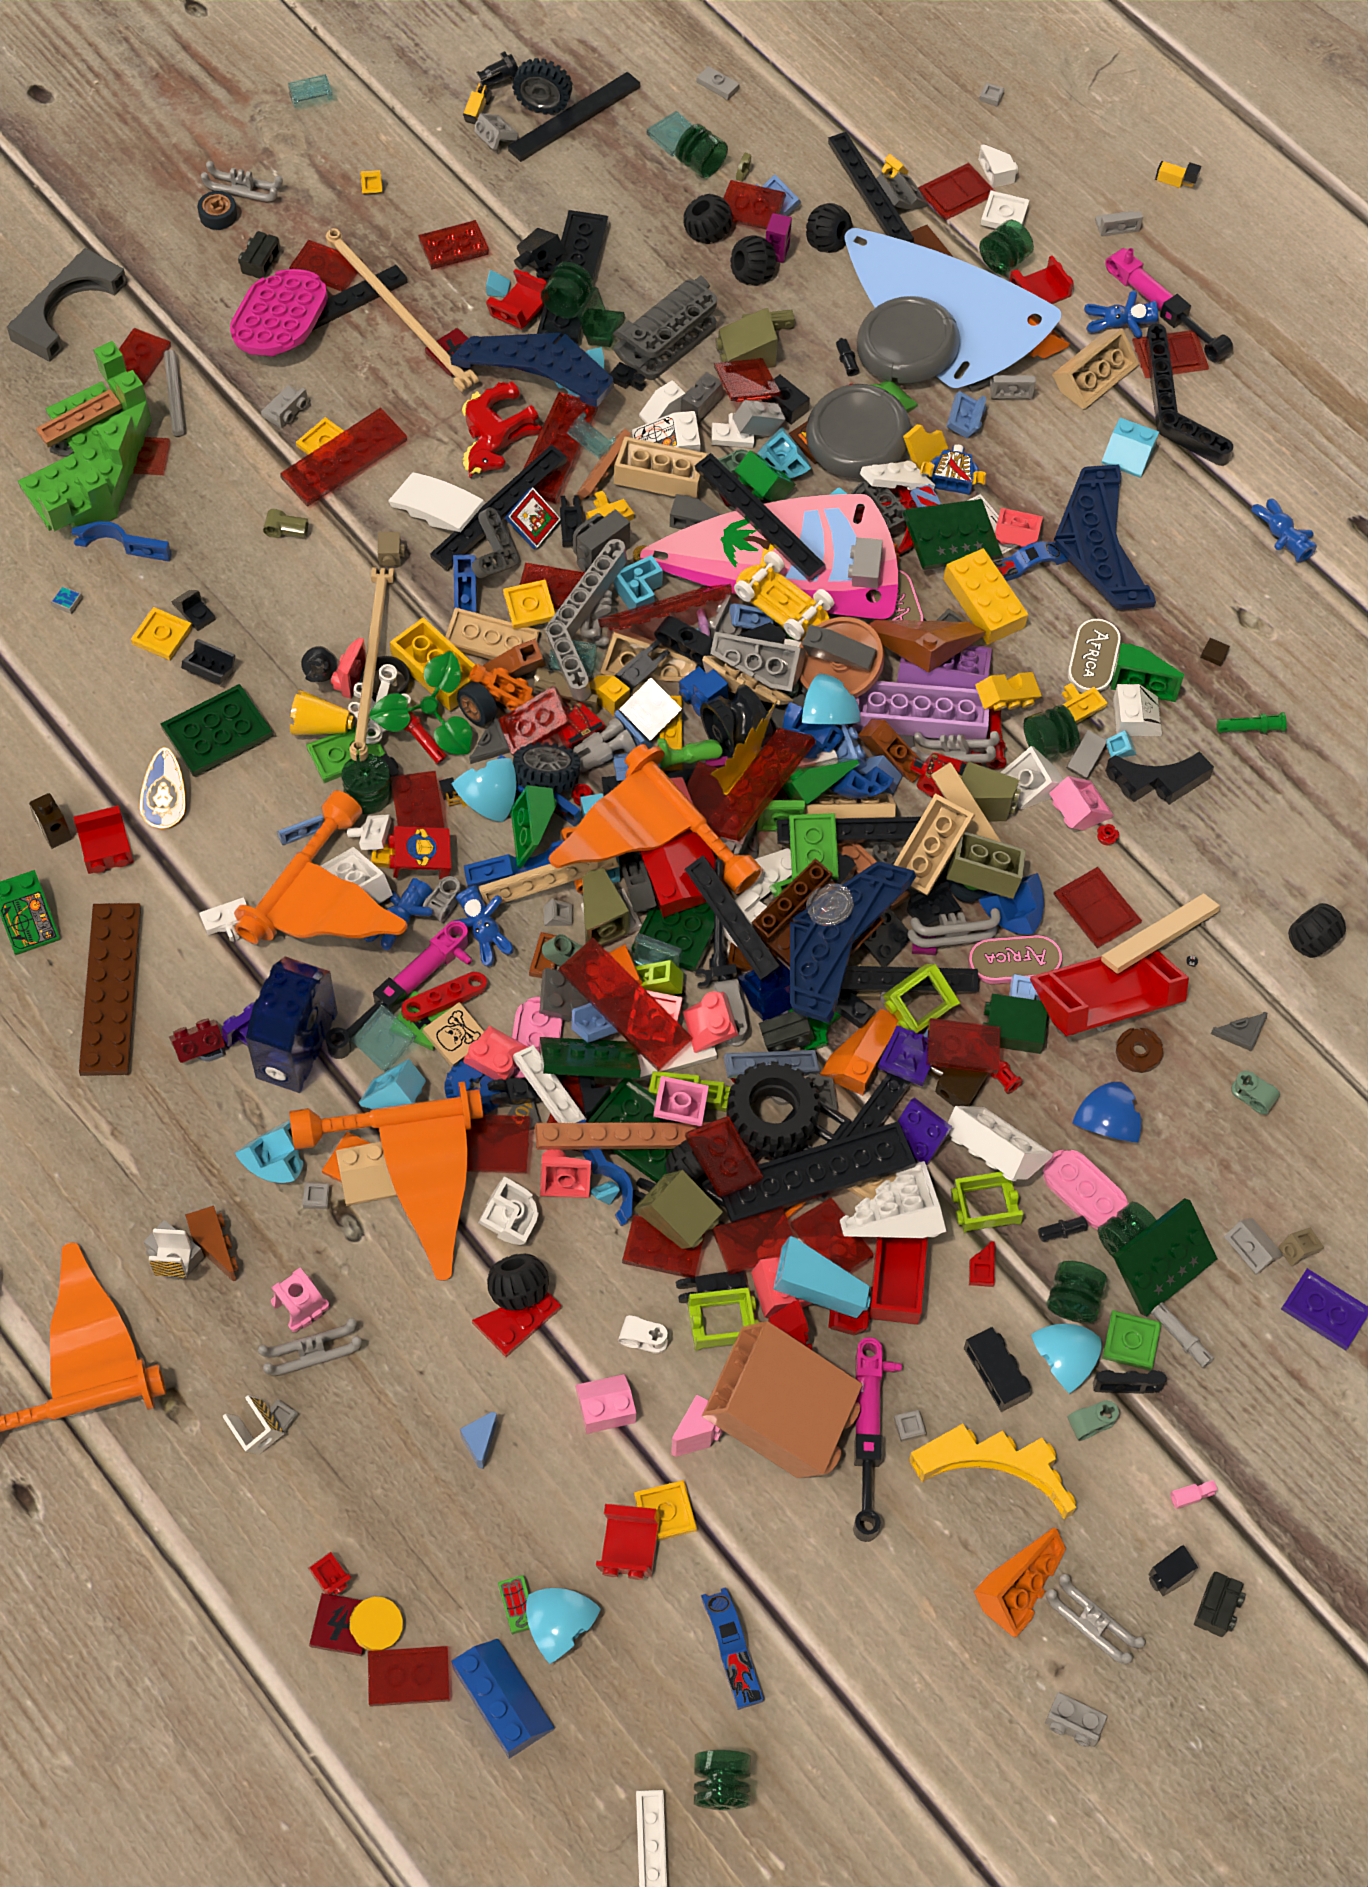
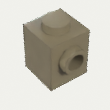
M378 532L379 566H401V557H405V544H401L400 532Z

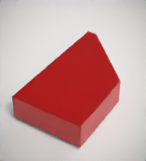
M995 1241L989 1242L984 1249L970 1259V1286L994 1287Z

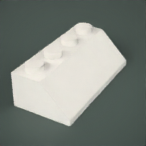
M955 1106L948 1121V1124L952 1126L948 1135L952 1137L951 1140L953 1142L966 1146L970 1154L986 1160V1165L1002 1171L1003 1176L1008 1180L1016 1181L1017 1179L1030 1178L1053 1156V1153L985 1107Z

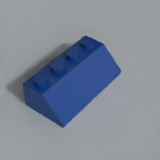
M499 1639L476 1645L451 1661L453 1670L508 1759L555 1729Z

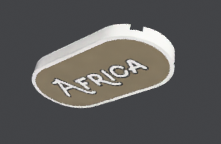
M1088 620L1077 631L1068 669V679L1077 691L1081 693L1092 687H1095L1100 693V691L1106 690L1111 683L1120 644V633L1112 623L1106 620Z

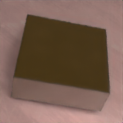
M1209 638L1200 658L1221 666L1230 646Z

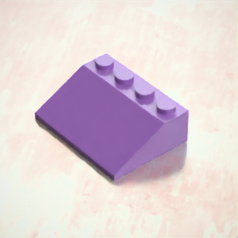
M970 645L929 673L901 656L897 683L976 689L975 684L989 676L992 648Z

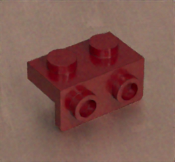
M209 1018L196 1022V1026L187 1029V1027L179 1028L173 1031L174 1035L169 1036L180 1063L225 1046L217 1023L214 1019L210 1021Z

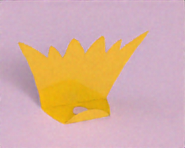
M777 700L764 722L763 718L760 721L756 732L752 727L745 743L737 744L733 758L726 759L725 767H721L711 773L719 781L723 794L749 799L772 772L769 764L759 754ZM747 774H754L757 777V782L749 785L745 783L744 777Z

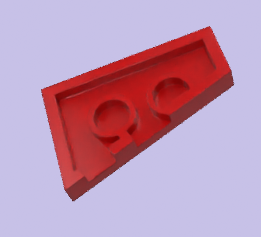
M547 1292L540 1302L529 1308L506 1310L500 1307L473 1319L472 1324L507 1358L561 1310V1305Z

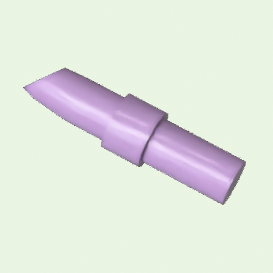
M699 609L697 610L699 630L710 637L709 621L707 620L705 610Z

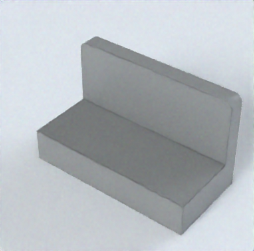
M1128 211L1096 216L1095 221L1102 237L1140 231L1143 217L1141 211Z
M1253 1218L1239 1221L1224 1236L1255 1274L1260 1273L1273 1260L1280 1259L1283 1256V1253Z

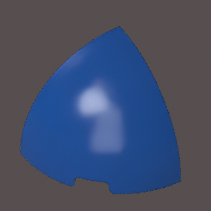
M789 702L784 715L783 733L787 745L794 753L803 758L814 759L817 758V754L823 751L830 752L844 736L841 729L834 724L802 723L803 707Z
M876 766L864 776L851 770L830 786L833 792L847 798L865 799L885 791L892 784L894 778Z
M1038 873L1022 877L1013 899L989 892L982 896L979 902L990 918V911L993 908H997L1000 911L1001 919L998 925L1006 930L1019 934H1033L1038 928L1043 914L1044 900L1040 877Z
M1110 1082L1095 1089L1085 1098L1074 1116L1072 1123L1081 1128L1120 1140L1139 1142L1141 1116L1140 1113L1135 1111L1133 1100L1136 1098L1129 1087L1122 1082Z

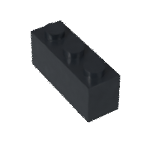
M990 1327L966 1339L964 1350L1001 1412L1028 1399L1031 1389L1030 1383L1024 1375L1021 1376L1017 1369V1361L1012 1354H1008L1005 1349V1341L1000 1333H996L994 1328Z

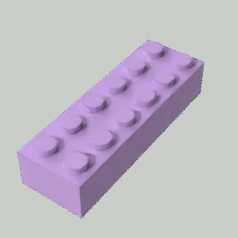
M876 681L867 692L855 698L859 707L860 722L852 723V726L859 732L863 730L871 719L885 720L900 735L914 736L916 732H920L923 737L939 739L941 735H947L948 738L949 735H955L956 738L958 735H964L965 739H986L989 709H984L977 689Z

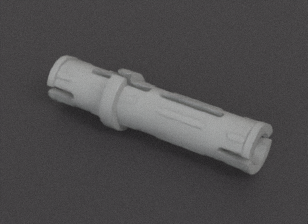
M1163 1302L1152 1310L1151 1314L1183 1346L1182 1350L1185 1353H1189L1202 1368H1205L1206 1365L1208 1366L1215 1357L1199 1342L1200 1339L1197 1336L1194 1337L1174 1314L1168 1310Z

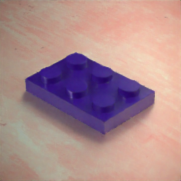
M1308 1268L1281 1308V1310L1345 1351L1368 1317L1367 1305Z

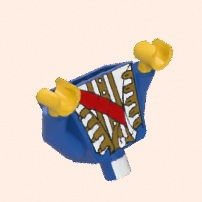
M954 445L952 451L943 450L940 456H936L930 462H922L920 474L925 473L932 477V482L935 484L934 489L970 495L972 484L982 483L985 485L986 473L979 470L977 464L972 461L971 454L964 453L965 448L962 445Z

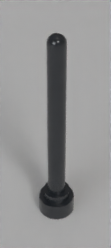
M718 858L714 862V870L724 883V862ZM715 913L714 954L709 959V969L728 965L726 954H723V925Z

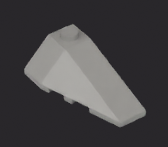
M715 632L710 654L770 688L793 692L802 673L806 651L797 646Z

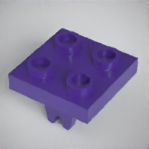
M263 1001L257 1004L255 1002L249 1004L244 1008L242 1014L237 1017L233 1015L223 1023L222 1038L227 1048L240 1040L253 1052L257 1051L255 1046L257 1043L261 1047L265 1046V1034H263L261 1028L265 1004Z
M896 1026L880 1060L878 1069L923 1086L941 1043L924 1037L922 1034H917L913 1030L910 1031Z
M916 1098L910 1100L898 1119L913 1157L920 1162L925 1161V1164L928 1165L952 1129V1126Z

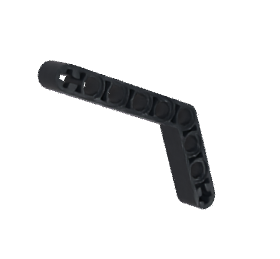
M1157 323L1150 325L1147 331L1145 347L1157 431H1159L1161 436L1216 465H1227L1234 448L1232 441L1178 413L1166 328Z

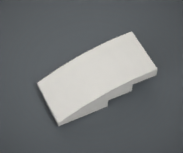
M414 472L388 500L391 507L407 510L410 517L425 519L429 526L458 532L465 528L485 504L483 499L464 489Z

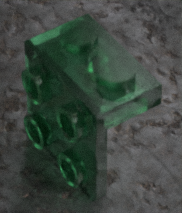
M592 287L586 296L584 304L578 311V320L581 323L588 345L611 347L616 338L613 332L623 325L626 317L624 312L605 310L599 289Z

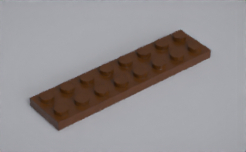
M140 903L93 904L79 1062L80 1076L129 1075L141 916Z

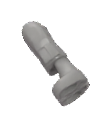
M613 718L608 722V727L603 732H594L585 738L582 743L574 747L573 753L576 752L578 757H580V773L611 760L614 751L624 749L627 753H630L636 748V745L629 732L624 730L622 723L617 718ZM615 737L609 743H605V741H607L608 739Z

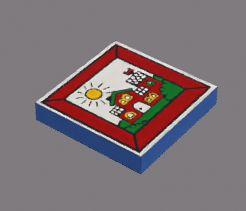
M533 487L528 489L505 517L533 549L541 544L560 521V517Z

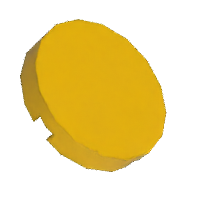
M373 1596L363 1600L354 1608L350 1616L351 1634H353L359 1646L369 1651H381L392 1646L399 1639L402 1632L403 1619L400 1610L392 1601L384 1597Z

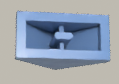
M884 755L864 758L867 766L856 772L864 776L877 766L894 778L892 784L885 790V792L893 795L902 778V774Z
M490 1412L460 1429L461 1438L478 1468L483 1469L498 1422L497 1413Z

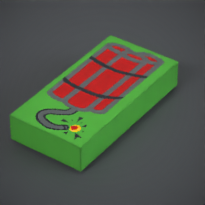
M521 1575L498 1582L511 1634L530 1630L526 1613V1603L529 1594L524 1576Z

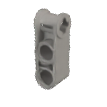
M738 980L714 982V991L724 992L728 997L739 1034L726 1041L733 1047L742 1046L747 1039V1023Z

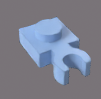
M1016 974L1012 976L1009 996L1033 1000L1036 997L1037 1000H1040L1030 981V977Z

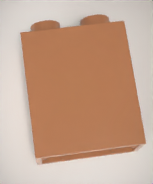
M760 1322L741 1328L701 1417L796 1478L824 1475L831 1472L837 1465L841 1456V1449L836 1445L843 1429H847L854 1423L860 1412V1404L856 1401L862 1383L770 1322Z

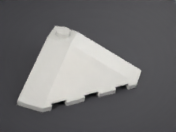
M925 1161L916 1163L914 1168L896 1173L897 1177L893 1182L890 1183V1180H886L875 1189L877 1195L870 1200V1198L866 1197L855 1207L856 1213L854 1216L849 1218V1216L845 1215L840 1219L843 1235L924 1238L935 1237L940 1233L946 1232L941 1208Z

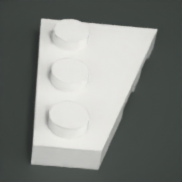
M911 461L864 466L860 472V475L871 486L896 488L897 485L907 487L908 490L928 484L932 486L933 490L935 484L924 473L920 474V469Z
M789 848L755 859L764 871L760 878L747 890L760 895V900L771 892L769 886L786 880L792 875L791 851Z

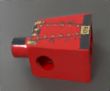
M561 701L555 706V710L558 713L554 717L555 730L562 744L567 749L573 750L575 746L582 743L585 738L594 732L601 733L605 730L604 722L583 703H577L570 707L566 701Z
M932 753L925 762L914 758L909 769L920 774L917 782L918 789L932 798L935 793L945 798L931 777V774L951 762L961 778L967 763L942 754Z

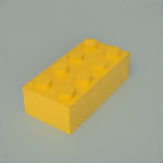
M984 548L946 564L943 580L972 623L986 631L982 638L987 645L1025 628L1029 614Z
M424 617L390 641L391 656L403 661L409 670V674L431 694L436 687L429 686L424 679L423 673L426 664L434 657L448 651L453 652L461 669L459 686L450 693L440 689L435 698L449 711L458 706V691L470 682H473L469 679V674L475 665Z

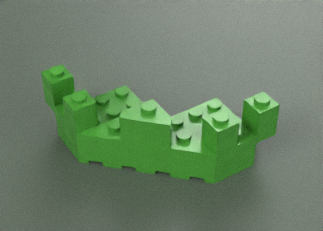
M113 340L93 350L98 369L109 384L111 391L120 401L122 409L68 437L67 442L73 454L18 480L20 488L49 531L53 529L55 532L69 524L74 528L97 521H111L117 518L121 500L124 499L128 488L130 475L132 476L137 463L139 451L141 452L147 428L150 427L152 422L143 384L133 370L126 371L123 355ZM101 381L45 408L47 415L53 420L104 393L108 389Z

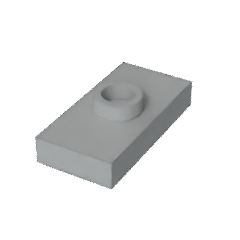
M709 66L697 76V83L727 100L739 89V83Z

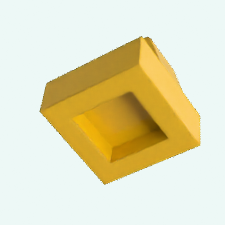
M890 153L884 159L886 161L882 169L884 174L887 175L890 171H893L890 176L894 177L898 172L905 175L909 173L906 167Z
M381 170L360 171L362 193L382 192Z

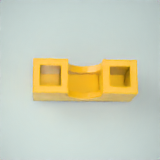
M1033 672L1018 673L1008 680L1005 674L991 675L975 684L984 709H994V711H999L1006 707L1009 710L1019 706L1027 708L1034 705L1036 699L1042 697Z

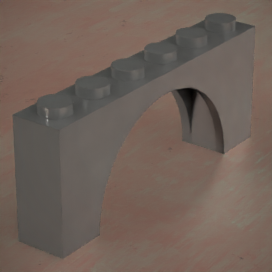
M84 248L62 269L61 273L54 280L49 282L48 286L41 293L36 295L35 299L28 306L23 308L22 312L14 320L10 321L7 326L10 340L50 362L63 349L59 334L55 333L47 324L49 314L55 305L65 297L82 291H102L115 296L127 283L124 268Z

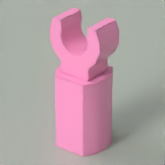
M1213 1480L1199 1486L1193 1484L1174 1490L1170 1493L1174 1507L1179 1509L1198 1503L1202 1498L1215 1495V1491L1218 1489Z

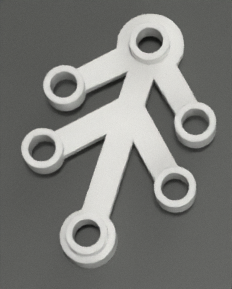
M385 664L380 668L379 679L381 684L376 702L373 699L371 700L370 711L381 698L387 695L390 684L395 682L397 670L393 665ZM388 674L391 678H385L384 675ZM360 682L354 686V695L358 698H361V692L357 691L358 688H362V683ZM405 693L401 694V695H404V696L407 698V701H408V704H409L408 707H409L410 704H411V698H410V696H409L408 694H405ZM351 702L348 710L351 711V716L358 720L359 710L354 712L351 708L356 707L359 709L360 703ZM370 719L367 734L373 732L375 736L367 735L366 743H378L382 739V733L388 730Z

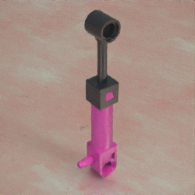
M1122 248L1106 258L1105 265L1108 272L1126 287L1131 285L1149 302L1156 301L1157 309L1161 311L1160 317L1170 326L1175 328L1184 323L1207 343L1204 347V352L1211 362L1216 363L1233 351V343L1228 336L1222 334L1217 338H1213L1189 317L1191 305L1178 293L1173 296L1144 271V264L1134 256L1132 248L1128 250Z
M451 921L429 941V947L393 979L389 977L373 991L375 1004L348 1029L336 1027L329 1030L325 1037L329 1055L335 1059L347 1057L351 1052V1038L382 1010L389 1016L393 1015L402 1006L403 1002L407 1000V996L443 963L448 965L457 957L460 961L469 965L472 959L464 952L469 943L467 926L461 921ZM460 935L461 937L453 938L452 936ZM337 1041L343 1042L341 1045H334Z
M871 1337L864 1338L859 1342L855 1356V1379L862 1383V1387L856 1398V1401L860 1404V1412L856 1418L854 1466H862V1511L855 1518L853 1532L856 1538L863 1542L874 1540L878 1535L881 1524L879 1515L872 1510L873 1467H879L881 1462L880 1399L882 1371L894 1372L902 1370L901 1363L882 1361V1345L878 1340ZM871 1350L875 1356L867 1357L863 1354V1351ZM864 1521L870 1522L873 1525V1529L864 1530L860 1523Z

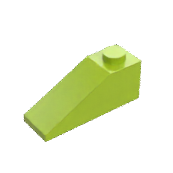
M671 960L636 966L643 984L622 995L634 996L636 988L667 995L680 994L683 988L684 972Z

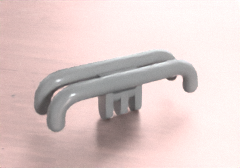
M212 161L206 163L208 172L217 179L231 182L232 185L215 183L210 180L206 172L201 174L203 184L211 190L224 191L231 195L263 202L274 201L278 195L277 190L283 184L281 176H276L275 182L254 179L251 171H247L245 175L242 169H239L238 174L236 168H231L230 173L222 172L215 168ZM253 187L270 190V193L265 194L252 191Z
M606 590L580 626V632L583 637L592 638L594 644L600 647L606 646L610 642L606 636L601 638L602 616L611 612L612 592ZM590 617L593 618L592 629H589Z
M997 731L990 733V739H965L964 735H958L957 738L955 735H949L948 738L947 735H941L940 740H929L923 737L920 732L914 734V739L919 745L931 749H944L945 754L942 755L966 763L968 761L972 763L992 761L996 756L994 746L1000 741ZM917 747L911 748L924 762L931 755L920 752ZM969 748H987V753L968 754Z
M993 908L990 911V920L966 922L963 912L957 913V920L954 913L948 914V920L945 914H940L939 921L941 926L933 927L923 926L920 920L914 917L911 919L913 929L908 931V937L913 944L921 948L992 939L996 935L997 925L1001 919L1000 911L997 908ZM987 930L985 932L968 934L970 931ZM917 933L924 936L944 935V937L925 939L919 937Z
M350 1318L344 1326L275 1347L260 1345L258 1352L263 1357H276L297 1350L300 1359L273 1366L271 1363H266L263 1366L264 1372L271 1376L283 1375L354 1353L362 1344V1339L358 1336L353 1337L352 1342L347 1345L327 1351L324 1350L323 1343L352 1333L357 1325L356 1320Z
M1062 1574L1059 1578L1062 1589L1081 1605L1084 1611L1079 1617L1059 1600L1054 1589H1050L1046 1593V1598L1052 1608L1112 1659L1121 1664L1130 1663L1132 1655L1128 1652L1123 1653L1101 1636L1102 1632L1108 1628L1123 1642L1136 1649L1142 1648L1145 1645L1144 1638H1136L1073 1586L1067 1574Z

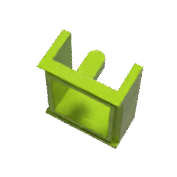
M936 964L923 965L882 995L886 1001L884 1003L889 1013L894 1014L898 1020L897 1026L910 1031L913 1030L915 1033L921 1031L952 1007L960 1004ZM928 976L944 1002L916 1022L900 996Z
M1002 1171L955 1179L954 1188L950 1189L953 1203L957 1202L956 1220L958 1225H962L964 1233L966 1231L1008 1224L1021 1225L1023 1211L1018 1209V1192L1014 1190L1012 1181L1003 1176ZM1002 1187L1007 1213L970 1218L964 1192Z
M749 1288L689 1295L687 1305L695 1351L708 1347L734 1345L739 1332L705 1336L701 1308L739 1304L743 1327L759 1323L758 1319H754L753 1311H756L755 1297L750 1296Z

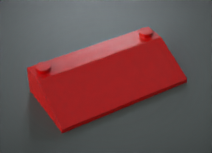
M683 777L670 778L693 804ZM689 829L662 847L640 851L663 917L707 902L685 871L686 867L702 855L706 857L714 869L715 858L712 850L697 833Z
M1158 950L1118 974L1101 961L1102 956L1030 976V981L1053 1024L1066 1036L1184 1002L1187 999L1189 977Z

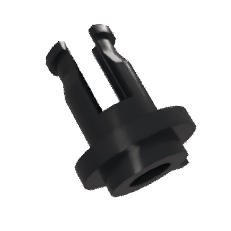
M504 51L500 53L501 60L487 66L480 72L477 71V75L482 80L480 81L481 85L489 87L509 78L513 82L518 65L512 54L507 55Z
M323 646L310 648L303 655L301 661L302 670L306 675L305 679L310 682L329 680L337 670L338 665L335 654Z

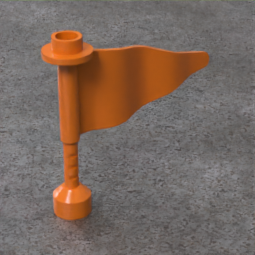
M645 744L634 748L625 758L624 762L629 767L625 774L626 779L590 808L575 831L548 858L550 864L555 868H562L575 863L605 861L629 852L647 851L662 847L681 833L690 829L692 832L697 833L713 852L723 860L725 864L724 882L735 894H740L750 888L764 871L751 855H735L707 824L705 817L658 766L664 757V751L659 746L649 749Z
M338 790L333 791L322 805L325 821L303 850L294 856L255 908L248 905H239L236 908L234 915L238 923L235 925V930L243 939L253 944H257L260 939L270 941L277 934L276 929L297 938H308L324 934L346 938H365L378 934L401 935L405 932L408 926L407 922L378 905L360 886L343 880L321 866L312 863L317 852L320 851L336 829L352 828L362 815L361 806L350 795Z
M465 1081L458 1082L460 1097L377 1108L366 1113L320 1119V1116L309 1108L289 1111L294 1150L315 1147L322 1138L323 1133L365 1127L379 1128L386 1165L402 1208L423 1245L435 1278L440 1281L448 1280L452 1274L455 1237L466 1183V1130H471V1120L483 1118L480 1090L466 1091Z
M68 1243L62 1247L59 1295L50 1326V1386L52 1399L42 1405L0 1416V1432L45 1419H59L138 1396H143L145 1405L149 1410L155 1408L154 1397L166 1394L165 1383L159 1364L146 1368L143 1358H137L135 1347L121 1316L96 1280L77 1243Z

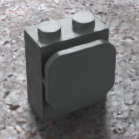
M615 509L605 517L597 513L582 523L573 534V552L577 555L578 567L582 571H587L605 545L613 539L623 541L627 551L630 548V521Z

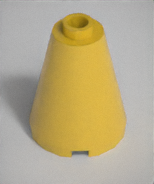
M299 690V694L295 695L290 716L294 721V725L290 724V733L292 735L347 733L348 729L352 730L354 716H351V711L305 691Z

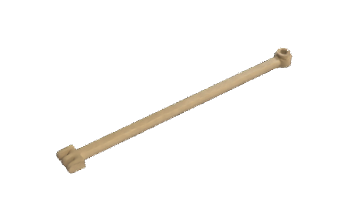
M334 228L331 231L329 230L326 234L327 245L336 248L446 366L455 376L453 379L454 385L462 392L466 389L465 386L467 388L471 387L472 382L474 384L478 383L479 379L471 369L464 372L461 367L451 365L450 355L342 239V233Z
M372 567L371 582L376 583L355 741L349 749L350 757L354 761H357V750H359L360 761H364L368 757L366 738L387 583H393L394 568L389 569V574H386V568H381L380 574H377V567Z

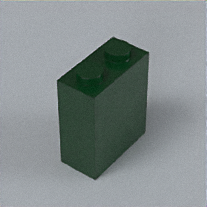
M992 993L990 1002L986 1001L983 1015L988 1017L987 1023L983 1022L981 1036L985 1037V1043L990 1047L1041 1054L1047 1019V1011L1042 1001Z

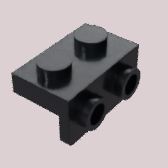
M197 639L194 642L193 652L182 660L181 668L220 685L233 674L236 656L233 653Z
M946 881L942 884H934L928 896L920 892L911 896L908 901L907 912L911 918H918L923 926L933 927L940 923V914H945L948 919L949 913L957 915L958 912H961V907L949 891L950 883Z

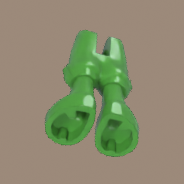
M664 738L657 739L658 746L664 751V757L660 762L661 768H667L683 762L692 764L701 760L717 759L722 754L720 743L714 739L689 743L682 747V749H671Z

